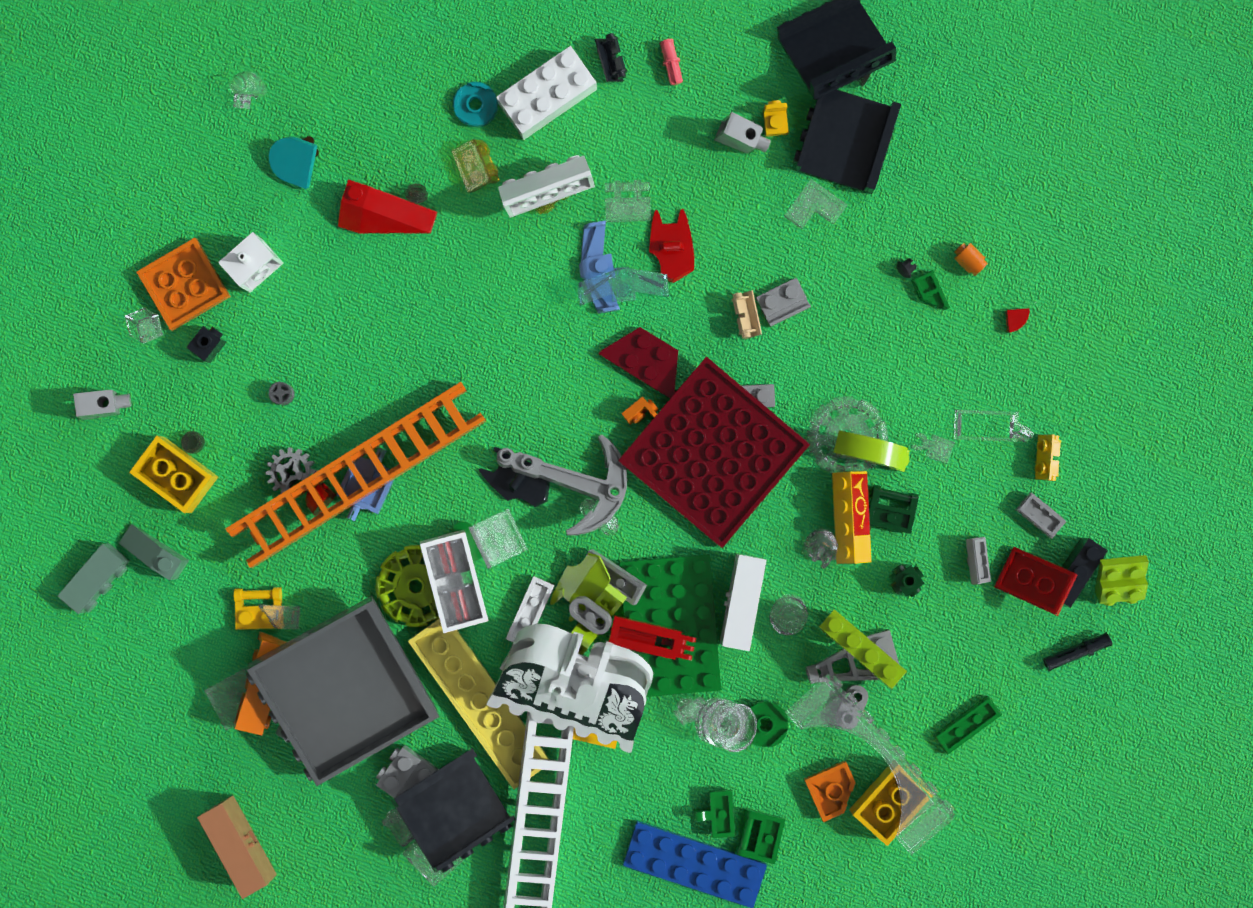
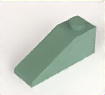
M133 524L130 525L119 544L149 568L168 580L178 579L189 559Z

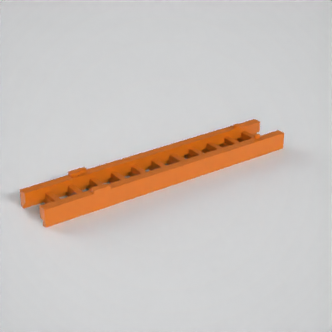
M459 382L227 527L226 531L231 537H235L249 528L253 539L263 549L246 560L248 566L254 568L485 423L486 420L481 413L465 422L452 400L467 392L462 382ZM443 406L457 425V428L448 434L444 432L433 415V412ZM423 418L426 419L438 440L428 446L425 445L413 426ZM406 430L419 451L408 459L394 439L396 435ZM385 442L399 462L397 466L389 471L385 470L373 451ZM368 454L381 475L368 484L353 463ZM347 466L362 487L349 496L346 495L334 476L335 473ZM329 478L342 499L330 508H327L315 489L316 485ZM308 490L322 513L309 521L295 501V498ZM287 503L290 504L302 523L301 526L290 533L287 532L275 512ZM268 515L282 535V538L271 545L267 544L255 524Z

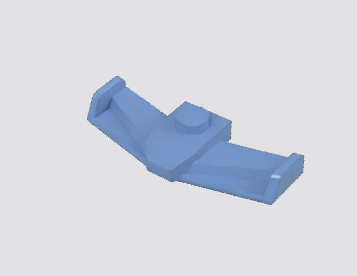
M606 221L584 225L581 263L579 264L581 278L584 280L598 314L620 310L607 278L615 277L611 254L603 255Z

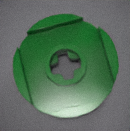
M767 700L751 705L745 712L742 721L746 737L756 746H776L787 735L788 718L786 713L779 705ZM769 718L771 720L769 723L771 728L768 730L767 728L761 729L760 721Z

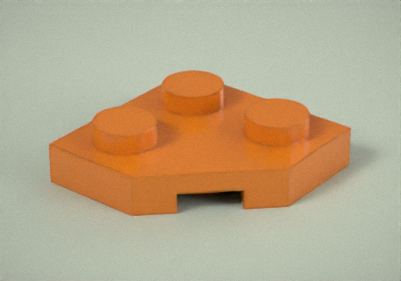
M846 761L804 778L823 822L845 812L851 791H853L856 783Z

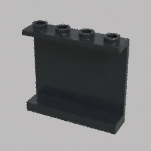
M860 0L828 1L822 4V6L806 11L801 16L785 21L777 27L780 44L814 100L896 61V47L892 41L889 43L885 42L860 3Z
M835 90L816 99L815 107H810L806 120L810 121L808 129L803 128L800 142H803L801 151L797 150L794 156L793 163L797 164L795 171L872 194L879 179L901 104L893 101L889 106L840 90Z
M473 748L391 800L434 872L441 870L444 873L455 866L453 861L459 857L462 860L474 853L472 848L478 844L481 847L485 846L493 840V834L498 831L502 834L512 827L511 822L516 820L514 815L509 816L474 758L477 755Z

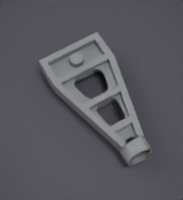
M890 630L866 635V637L899 664ZM844 648L824 660L806 667L810 684L820 681L879 679L869 670L857 669L853 660L854 657ZM842 658H847L850 671L835 674L832 669V663ZM817 669H819V670L821 671V675H820V676L818 675Z

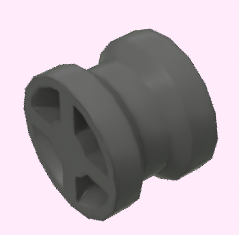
M276 382L269 389V397L276 404L287 405L293 401L295 392L291 385L284 382Z

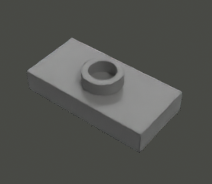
M1029 492L1015 509L1050 539L1066 523V520L1032 492Z
M986 538L966 539L967 563L970 569L971 585L991 582Z

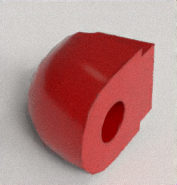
M321 482L315 486V489L328 507L336 494ZM308 490L305 499L306 505L310 512L316 516L322 511Z

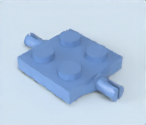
M378 447L376 455L382 463L387 451ZM361 457L353 462L367 484L381 476L371 459ZM348 468L341 484L347 496L362 488L350 468ZM394 480L352 505L347 518L355 521L360 509H367L379 514Z

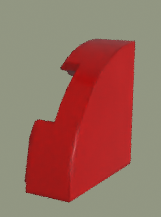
M1030 308L1005 311L1007 333L1017 331L1025 325L1029 317Z

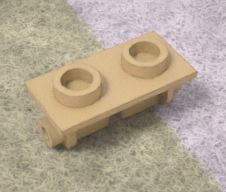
M753 290L733 294V299L731 300L734 304L735 313L739 315V318H737L739 335L744 340L762 335Z

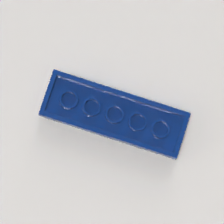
M637 820L623 866L749 908H754L767 863L736 855L735 852Z

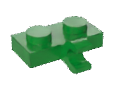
M732 790L709 791L710 809H693L695 821L711 820L712 838L735 837Z

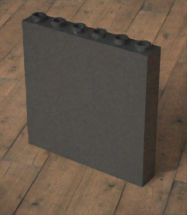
M372 595L248 663L247 679L251 685L256 684L259 692H257L259 699L263 704L267 703L271 711L269 714L275 724H280L283 729L281 731L283 739L286 743L291 742L294 747L292 752L298 762H303L306 767L304 769L306 777L309 781L313 780L316 786L439 717L438 710Z

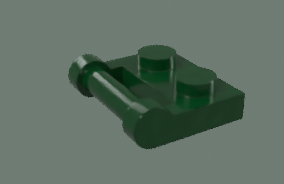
M874 484L869 505L870 525L911 534L919 494H905L883 489L880 485ZM879 497L908 503V510L879 504Z

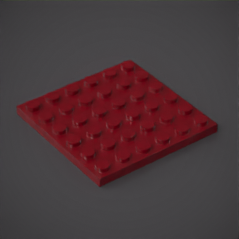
M706 356L618 461L717 545L723 548L810 444Z

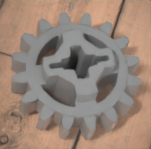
M288 448L287 453L281 449L279 450L280 456L272 455L275 461L274 463H267L271 467V471H266V474L272 477L267 482L275 483L273 490L281 489L282 494L290 489L295 481H302L317 472V470L311 469L315 462L308 461L309 454L306 453L302 456L301 449H297L294 453L293 448ZM292 457L288 463L280 464L284 459ZM302 462L305 466L306 473L303 472L300 466ZM293 468V471L296 472L295 476H290L287 470ZM277 472H279L282 477L281 482L278 479Z

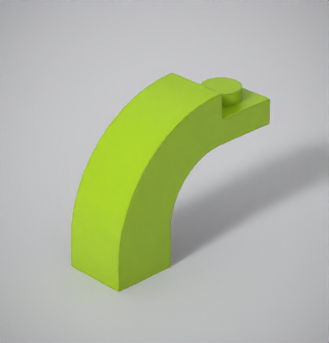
M839 430L833 453L905 472V468L909 463L910 450L907 447L888 441Z
M608 584L594 603L612 617L627 597L618 589ZM597 618L598 623H604L602 618ZM578 622L571 633L577 632L584 635L578 654L583 655L598 634L593 633Z

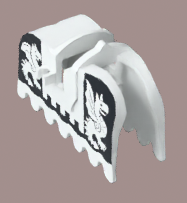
M547 624L529 625L520 630L500 667L502 673L486 705L492 708H499L502 704H506L509 706V711L517 716L521 715L524 711H528L535 722L542 723L545 719H551L554 727L558 730H565L568 726H573L576 734L580 737H587L589 734L594 733L601 744L607 745L612 741H618L621 750L631 753L634 738L647 701L646 695L652 683L653 671L650 665L633 651L607 641L606 643H595L592 646L589 657L580 655L578 651L584 635L577 632L572 634Z

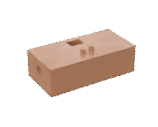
M234 795L209 808L197 817L242 899L267 886L277 875Z

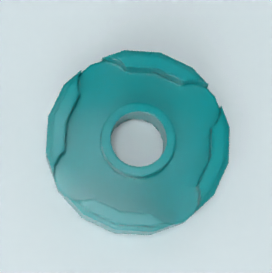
M470 82L457 90L453 99V108L456 117L463 124L479 128L487 125L494 119L498 110V101L495 93L488 85L482 82ZM474 99L482 102L478 110H472L469 107L470 102Z

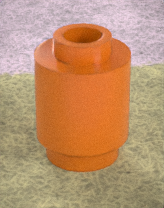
M963 243L954 251L956 254L954 259L969 274L972 273L974 276L988 264L984 260L985 257L971 243L968 245Z

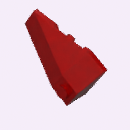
M348 179L341 199L338 227L358 234H431L438 212Z

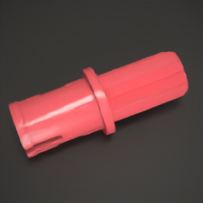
M663 40L659 43L664 58L663 66H666L670 84L678 85L683 81L679 67L680 58H677L674 40Z

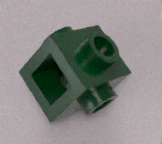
M902 563L892 570L893 574L889 576L892 582L890 586L894 592L905 597L908 595L910 597L915 596L922 590L921 586L925 584L921 579L924 575L916 565L913 567L910 564L904 565ZM910 576L913 581L907 585L905 579Z

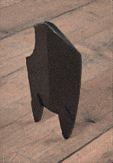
M494 447V451L496 453H498V451L501 449ZM504 453L502 457L504 459H509L510 455ZM524 461L525 466L532 465V463ZM499 466L494 473L482 468L479 469V472L486 481L507 501L522 499L534 507L548 501L550 482L547 480L532 478L514 472L511 467L503 468Z

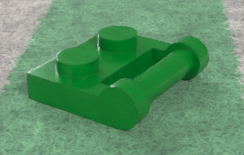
M745 808V821L739 846H736L735 854L775 864L785 818ZM754 819L760 820L754 850H750L747 847Z

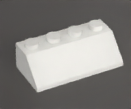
M572 156L565 163L559 165L558 163L550 164L543 171H531L526 173L524 178L516 181L515 179H509L503 182L502 186H499L498 189L509 217H514L595 187L585 156Z

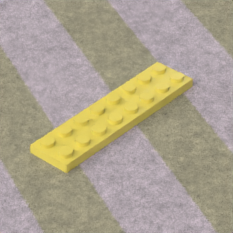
M439 618L408 642L511 787L516 789L519 785L526 725L519 716L509 711L508 705L502 704L499 708H492L486 705L496 683L458 630L443 633ZM534 746V759L550 760L541 746ZM531 769L530 778L541 771V769Z

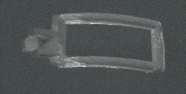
M955 410L954 439L1010 442H1018L1020 440L1028 442V439L1033 438L1034 432L1030 428L1018 423L1019 412ZM962 413L1010 415L1009 438L961 436Z

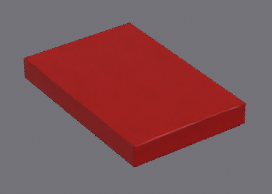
M1013 547L994 587L1058 616L1078 575Z

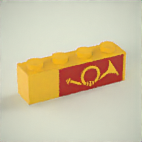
M867 471L832 473L836 564L871 562Z

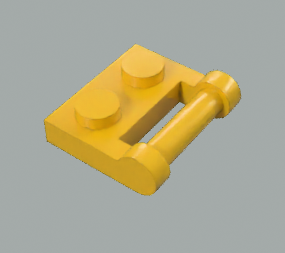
M274 587L273 590L243 591L242 588L234 589L235 630L283 628L281 587ZM273 599L274 605L244 606V600Z

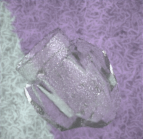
M702 697L696 699L681 698L673 714L683 726L687 723L696 722L703 714L705 700Z

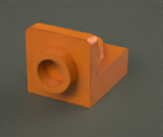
M641 397L621 414L631 425L632 423L640 422L645 417L647 411L655 418L656 412L659 409L651 399L647 402L644 397Z

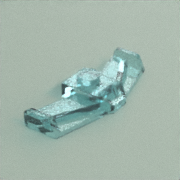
M629 267L615 268L613 271L579 282L577 287L580 306L611 294L612 302L636 300L635 292L669 297L667 274L631 269Z

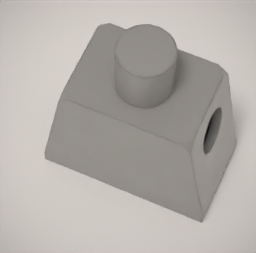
M733 112L722 120L715 137V141L745 153H750L755 148L766 152L771 140L761 136L763 130L761 126Z
M114 390L73 394L76 417L83 420L120 415V408L132 406L130 394L117 395V392ZM105 400H109L107 407H103Z

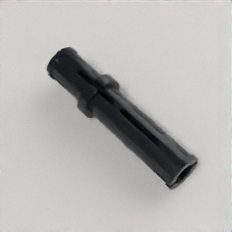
M1105 632L1089 640L1087 638L1083 639L1082 643L1044 657L1043 662L1046 669L1051 671L1088 655L1091 657L1094 655V652L1112 646V641L1108 633Z

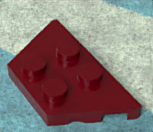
M639 327L599 352L600 356L669 399L674 395L678 350L645 329Z

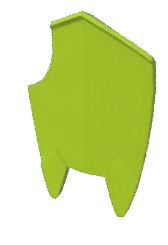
M588 553L580 564L576 566L567 565L552 595L550 604H555L563 597L571 604L578 596H585L594 602L611 580L601 557ZM579 604L581 610H586L585 605ZM570 614L569 621L575 620Z

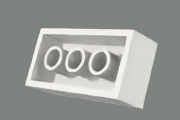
M569 46L496 98L499 106L523 140H525L596 91L597 82L573 48Z

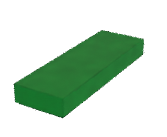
M986 696L935 733L933 737L948 755L999 718L1002 713L991 698Z

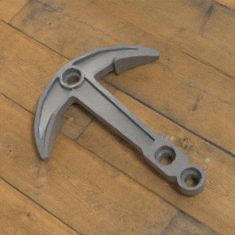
M600 435L598 439L604 453L605 468H608L606 480L543 462L542 459L521 452L514 453L509 448H502L497 453V463L500 467H511L514 472L532 478L547 480L599 501L594 512L590 511L580 522L566 530L567 535L586 534L595 531L609 522L621 507L627 489L626 467L618 461L621 458V454L603 435ZM507 453L510 455V458L504 459L502 455ZM524 461H530L532 465L525 466ZM613 489L617 490L618 495L614 496L610 491Z

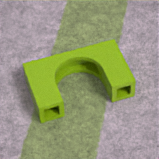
M835 609L819 626L821 631L855 657L890 690L906 674L907 671Z

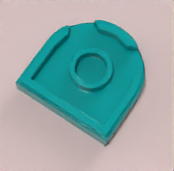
M292 136L276 141L269 151V163L272 171L285 182L304 189L309 188L317 145Z

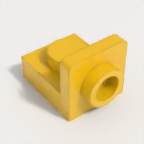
M774 100L768 102V105H764L765 137L788 135L787 103Z

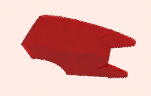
M684 209L680 210L678 222L672 224H663L658 210H655L651 226L649 252L654 254L660 263L661 277L672 283L694 271V248Z

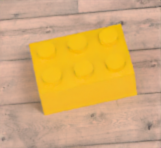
M156 436L129 472L183 513H192L218 479L216 474L163 436Z
M894 759L849 811L888 846L933 794Z

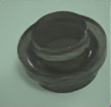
M411 184L405 192V197L415 204H420L427 200L428 192L426 187L421 184Z
M190 431L182 437L181 445L187 453L196 454L204 448L205 440L199 432Z

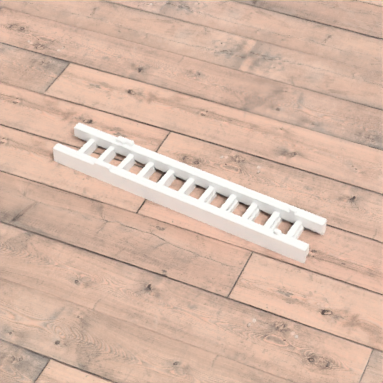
M527 712L515 809L516 820H514L503 908H514L515 905L552 908L574 727L568 726L565 730H562L561 738L535 736L538 722L533 721L530 712ZM545 719V721L542 723L553 724V721L551 719ZM534 746L559 748L558 760L534 759ZM531 769L557 771L555 783L530 781ZM528 792L554 794L552 807L527 805ZM526 813L551 815L550 828L524 827ZM523 836L548 838L547 852L521 850ZM520 859L545 860L544 875L519 873ZM517 882L543 883L541 897L516 896Z

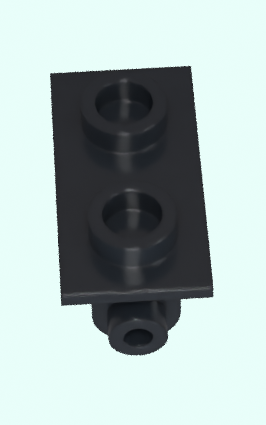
M610 33L605 36L606 39H594L606 81L623 82V79L626 78L625 73H627V69L625 68L623 57L616 56V54L621 52L618 38L615 37L614 33Z

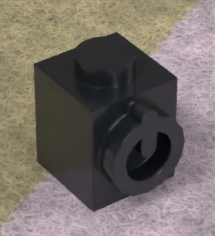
M202 326L186 348L203 361L211 363L226 344V341L221 338L223 334L212 326L209 329Z

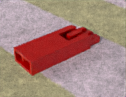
M615 615L609 642L626 649L673 660L676 657L692 660V655L684 654V650L694 651V646L686 645V641L696 642V637L683 635L680 630ZM661 636L672 639L663 638L661 643L670 646V649L655 646L656 637Z

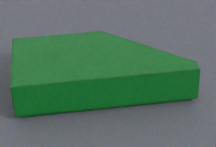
M933 270L911 280L920 301L944 310L950 308Z

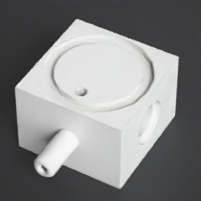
M253 232L218 262L238 286L248 292H252L283 264L282 260L266 242Z

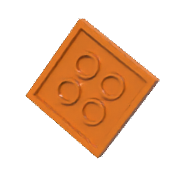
M196 238L191 239L137 271L142 283L172 331L231 297Z

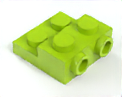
M1147 556L1101 559L1095 585V593L1099 603L1112 606L1116 602L1126 601L1127 603L1134 604L1138 600H1145L1148 588L1146 573L1149 561Z

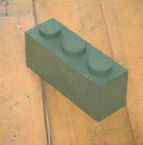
M110 543L102 544L59 593L58 597L77 614L89 613L98 604L96 600L101 594L105 595L112 588V581L116 577H121L126 572V565L130 560Z

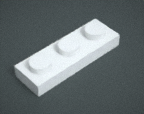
M533 576L508 632L507 640L514 642L520 630L526 626L538 624L554 588L553 584Z

